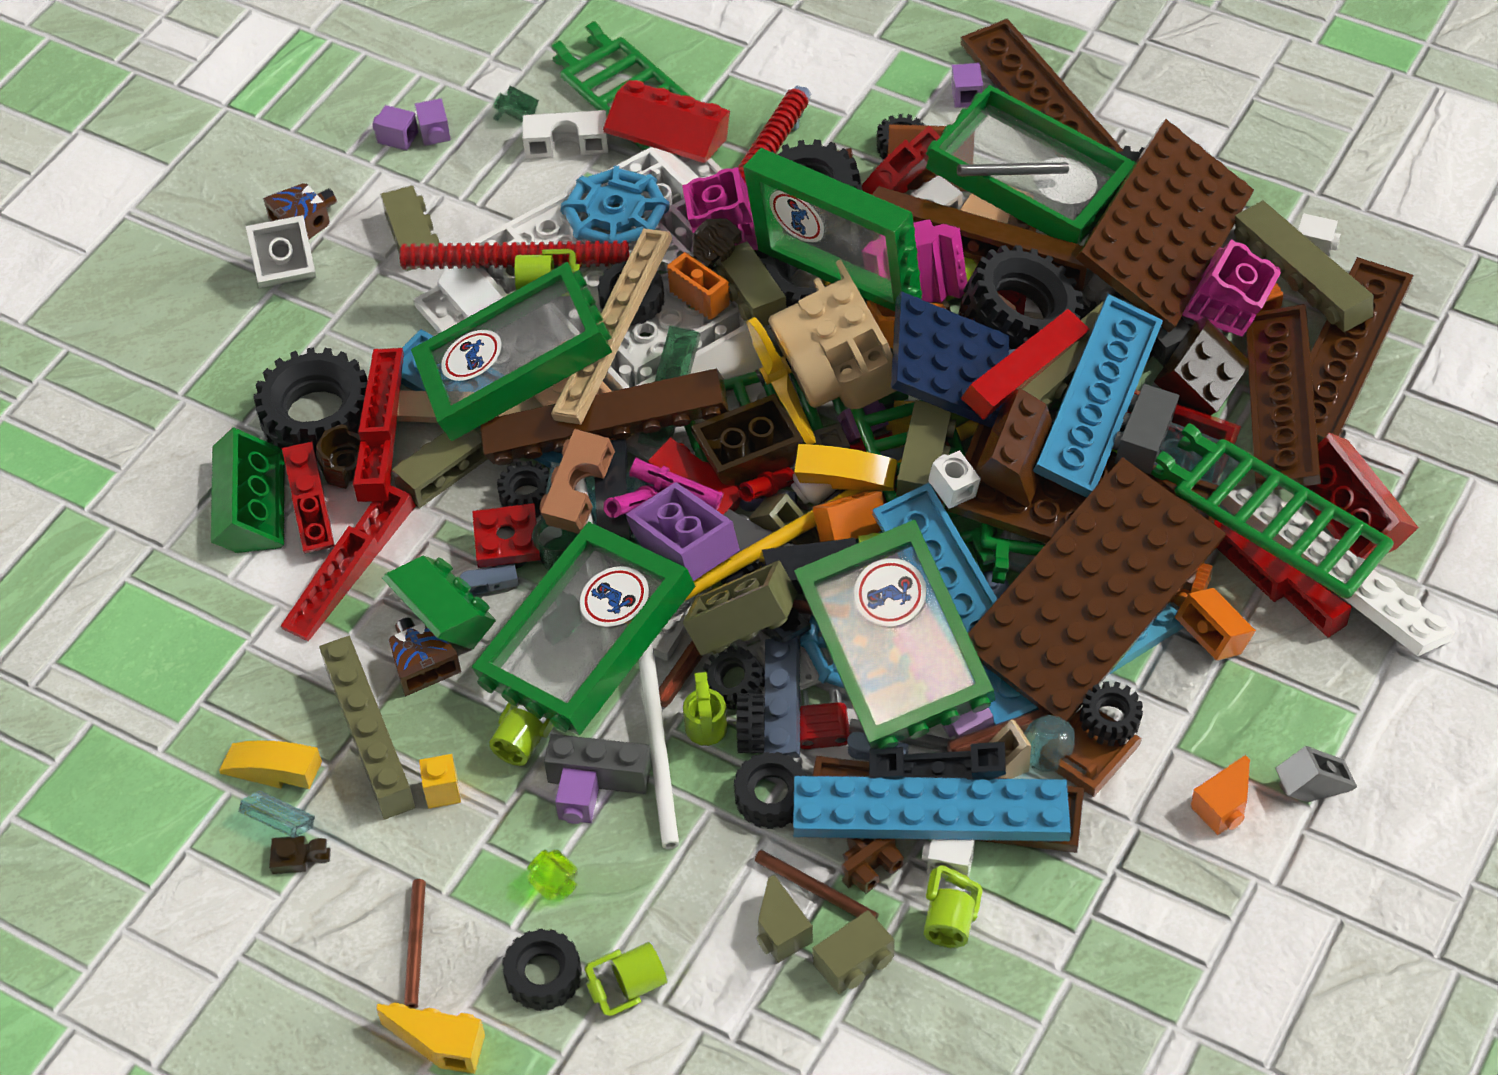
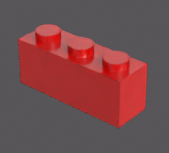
M671 437L647 461V463L659 468L663 466L670 468L669 472L724 493L717 509L721 514L724 515L729 509L734 512L738 509L742 499L739 494V487L737 485L729 486L721 483L708 462L701 461L691 453L687 446L676 442Z

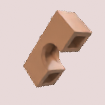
M574 429L571 438L565 441L562 450L563 458L559 467L556 466L551 476L552 485L549 493L543 496L540 503V512L547 525L578 534L586 525L593 506L588 495L576 491L575 486L581 479L588 476L605 478L615 453L609 438Z

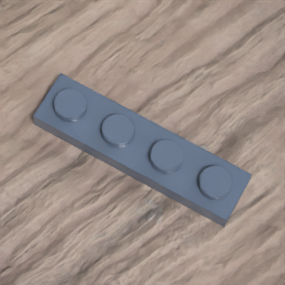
M798 637L786 643L765 639L764 752H780L782 755H789L793 758H800V641Z

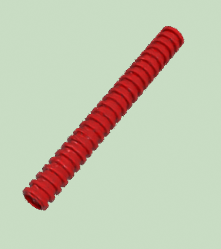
M790 89L787 91L764 126V129L741 161L738 170L745 183L743 166L760 148L777 153L808 106V97L801 90Z
M606 240L602 244L599 241H595L594 244H591L590 241H586L585 244H582L581 241H576V244H572V241H567V244H563L562 241H558V244H554L553 241L545 244L544 241H541L539 244L530 242V245H527L526 242H521V245H517V242H512V245H508V242H503L502 245H499L498 242H494L493 245H490L489 242H485L484 245L476 242L475 245L466 243L465 246L462 243H457L456 246H453V243H448L447 246H444L443 243H439L438 246H435L434 243H430L429 246H426L425 243H421L420 246L412 243L411 246L407 244L401 245L399 259L403 270H407L408 267H411L412 270H416L417 267H420L421 270H425L426 267L435 269L436 266L439 269H444L445 266H448V269H453L454 266H457L458 269H462L463 266H466L467 269H471L472 266H475L476 269H480L481 266H485V269L494 266L497 269L502 265L503 268H508L509 265L515 268L516 255H542V250L571 249L576 253V264H579L580 267H582V264H586V267H591V264H595V267H600V264L609 267V264L614 265L627 261L630 251L627 240H623L622 243H618V240L609 243ZM569 254L553 255L554 265L559 267L566 262L569 263Z

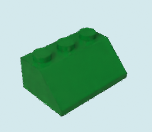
M423 555L385 573L382 579L439 639L474 649L496 622V619L488 612L490 609L489 605L481 598L474 597L469 592L471 590L470 585L463 579L455 577L451 573L452 566L440 557L435 560Z

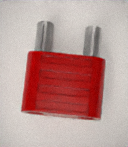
M831 687L829 689L830 703L809 705L808 692L806 690H803L804 705H802L800 690L801 749L847 745V739L850 735L847 706L842 703L839 687H836L837 702H835L834 688Z

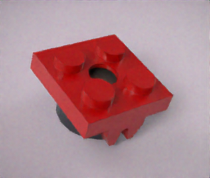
M534 503L472 511L478 568L515 564V569L527 562L541 560Z

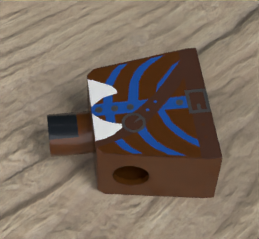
M306 183L263 198L270 221L303 215L308 240L329 225L330 220L327 208L337 203V199L330 188L316 194Z
M403 618L396 623L395 629L398 634L391 636L389 643L405 697L461 673L458 654L448 641L437 638L424 623L415 626L411 618Z

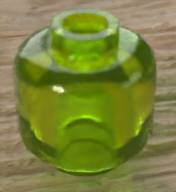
M544 849L527 867L529 871V884L548 901L554 900L559 896L566 899L578 886L574 881L578 875V868L557 849L549 852Z

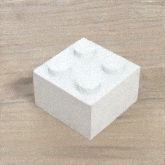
M303 215L246 226L259 288L316 277Z

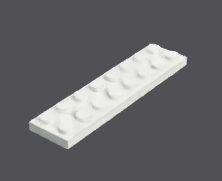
M1256 484L1231 491L1220 504L1233 514H1236L1257 491ZM1273 491L1245 523L1262 533L1288 502L1283 501ZM1297 511L1273 540L1290 549L1313 521L1308 520ZM1322 531L1301 557L1318 566L1339 540L1332 538ZM1348 550L1328 574L1346 583L1365 559L1357 557ZM1375 570L1372 571L1351 598H1343L1417 656L1450 642L1455 634V631L1447 626V622L1443 618L1430 613L1421 606L1422 604L1417 598L1405 594L1396 587V583L1392 579L1380 575Z

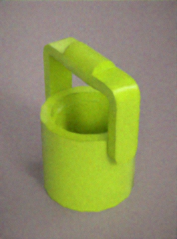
M571 249L542 250V255H516V290L554 270L553 255L569 254V264L573 271L580 270L579 264H576V253ZM567 293V294H565L564 296H562V297H560V298H571V297H570L569 293Z
M707 672L695 673L696 690L690 693L683 703L685 731L687 737L693 743L701 746H710L721 741L727 733L726 703L722 695L717 691L709 689Z
M508 703L499 717V727L489 741V747L501 760L512 765L523 766L529 760L541 738H547L554 725L547 718L542 723L532 713L517 708L520 704L513 706Z
M944 865L933 869L930 873L926 892V899L930 900L924 927L926 939L933 944L947 948L965 946L968 943L971 923L978 917L982 897L981 885L971 880L968 876ZM940 877L961 889L971 892V896L957 889H938Z
M650 942L622 954L620 949H617L588 962L584 968L589 980L586 985L593 1002L598 1003L602 1013L607 1016L615 1015L640 1003L641 999L639 996L668 983L660 958ZM609 960L619 988L627 1000L609 1009L607 1004V996L600 979L596 978L593 967Z

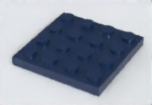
M901 291L895 301L891 388L993 428L1001 406L983 420L961 397L970 384L1009 355V336Z

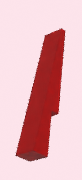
M1067 309L970 384L961 399L984 420L1019 388L1023 389L1082 339L1090 329L1074 313Z
M403 348L373 349L358 432L361 442L353 481L358 502L388 501L404 359Z
M390 485L388 501H372L355 528L347 527L281 624L283 630L309 642L416 507L411 494Z
M1214 520L1213 524L1226 533L1225 538L1217 546V549L1273 602L1285 597L1327 638L1348 625L1352 606L1307 575L1217 520Z

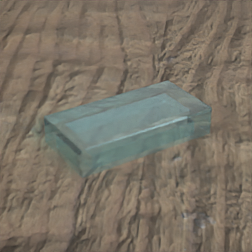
M261 790L242 799L238 811L292 838L312 829L315 816Z

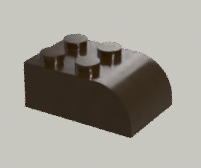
M1204 317L1192 325L1154 380V383L1162 390L1180 395L1177 404L1213 415L1219 411L1247 369L1249 359Z
M775 393L691 426L694 438L721 483L729 486L740 485L743 482L756 479L763 472L768 471L772 473L796 463L798 444H803L801 434Z

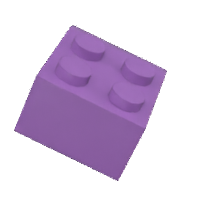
M677 482L626 513L629 526L642 547L686 567L693 581L740 551L733 522Z

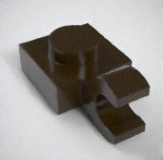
M305 835L272 838L269 868L272 874L306 872V863L329 862L331 849L327 847L326 838H316L309 843Z

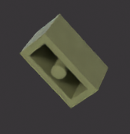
M867 910L812 948L813 965L833 989L840 994L848 988H856L863 982L866 975L875 969L881 970L892 961L894 957V938L873 914Z

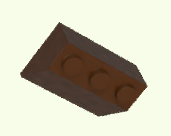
M1019 388L1001 406L975 470L982 481L1025 507L1030 506L1040 481L1041 475L1035 473L1033 469L1053 424L1047 405Z

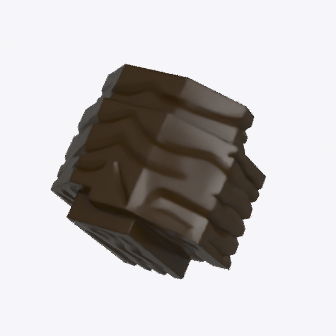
M727 218L706 219L693 233V257L713 270L715 261L719 259L723 262L728 259L735 250V243L738 245L742 241L741 230Z
M341 424L324 431L316 446V456L327 484L346 489L350 481H354L361 440L358 433L347 430L348 427Z

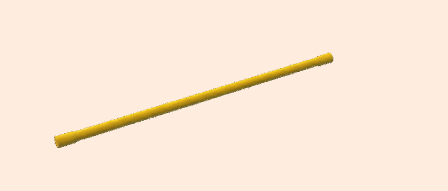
M968 420L956 427L961 442L974 435L979 423ZM846 490L827 502L865 490ZM813 510L729 557L693 581L696 587L685 601L760 559L763 549L779 548L815 527L816 521ZM632 618L628 622H625L626 625L628 626L634 618Z

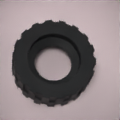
M627 261L612 265L610 269H606L603 272L604 274L600 276L598 284L600 309L603 310ZM657 271L630 325L646 323V321L652 320L657 313L661 312L662 305L664 306L665 295L662 276Z
M763 752L761 755L756 754L750 760L744 761L740 770H737L736 780H734L735 803L740 815L742 814L746 821L752 822L760 828L761 826L767 827V829H773V827L782 828L786 824L793 823L794 776H807L805 770L803 771L802 765L793 760V757L782 755L780 752ZM768 777L780 778L786 783L788 793L780 802L764 803L755 795L757 783Z
M543 928L532 932L527 931L523 936L514 939L513 944L506 949V956L503 957L502 961L508 992L512 994V998L516 1002H520L523 1007L527 1009L529 1007L534 1008L536 1011H541V1009L551 1010L555 1009L554 1007L558 1005H564L570 997L572 998L576 994L575 990L581 983L582 968L576 946L573 941L568 940L565 934L557 933L553 929L543 930ZM549 955L558 961L560 969L553 981L547 984H535L526 977V965L535 956Z

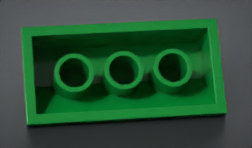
M234 427L212 446L211 543L235 553L279 549L284 546V456L282 448Z

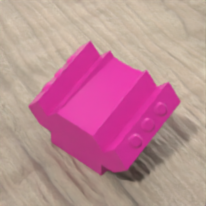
M738 167L722 169L715 175L706 178H695L688 184L682 185L688 221L693 233L706 219L727 218L741 230L742 241L739 244L748 242L753 250H758L747 185Z
M930 219L913 223L918 251V268L920 270L921 300L942 303L947 295L961 299L965 294L963 290L967 284V275L960 228L947 224L933 226ZM880 234L878 239L871 240L863 249L865 267L890 278L885 236Z
M1231 239L1224 248L1219 247L1211 258L1210 264L1205 269L1201 277L1202 279L1192 294L1182 316L1191 318L1195 322L1206 317L1216 328L1227 333L1230 332L1243 336L1256 314L1263 308L1281 274L1280 268L1276 267L1269 260L1261 259L1253 254L1243 243H1236Z

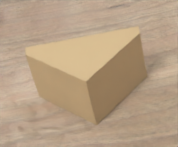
M1010 720L989 741L1005 742L1006 774L999 778L1013 779L1029 772L1031 744L1017 722Z

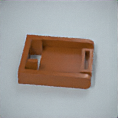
M1080 708L1040 752L1039 762L1077 787L1084 788L1086 793L1095 797L1139 747L1142 738L1135 734L1126 744L1120 746L1117 740H1115L1114 746H1108V740H1103L1102 745L1098 744V737L1096 735L1091 740L1087 736L1089 730L1083 731L1081 727L1082 722H1080ZM1099 710V714L1104 719L1109 721H1116L1115 719L1111 718L1110 716ZM1067 758L1068 760H1070L1071 762L1085 770L1086 774L1084 775L1068 763L1064 762L1063 759Z

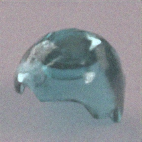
M1048 715L1032 721L1024 732L1025 737L1031 744L1030 766L1041 772L1057 770L1060 760L1064 756L1073 753L1075 742L1074 729L1069 722L1059 716Z

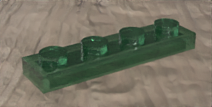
M669 326L654 382L691 374L701 337L699 332ZM673 425L662 427L660 431L655 433L640 432L638 443L643 446L660 449L670 437L673 439L676 427Z

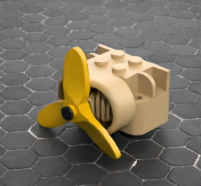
M841 259L835 262L841 275V280L824 287L819 277L814 279L816 292L769 317L770 328L784 355L783 357H780L776 352L767 332L757 318L753 317L746 321L753 346L763 366L759 368L760 371L758 369L755 370L762 387L766 386L765 382L767 385L772 384L804 442L811 445L816 443L815 436L788 374L793 373L805 398L813 408H817L840 397L847 408L859 409L897 391L891 388L893 355L889 344Z

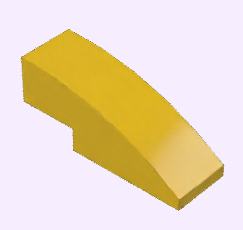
M798 444L794 473L799 483L831 484L832 489L894 491L898 462L896 459L860 450L824 445Z
M243 741L232 743L219 771L223 775L280 789L284 783L310 789L322 760L318 748L281 741Z

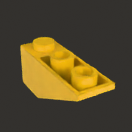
M377 1003L376 1010L381 1025L440 1069L475 1074L485 1038L481 1019H477L475 1016L467 1013L451 1015L444 1014L434 1008L418 1010L408 1008L400 1003H390L389 1005Z

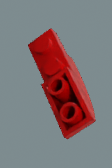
M929 125L910 142L905 139L862 184L863 191L872 195L880 186L900 193H906L908 191L907 185L926 169L929 157L926 155V151L933 140L937 141L941 136Z
M307 442L282 448L304 554L334 547L327 504L313 443Z

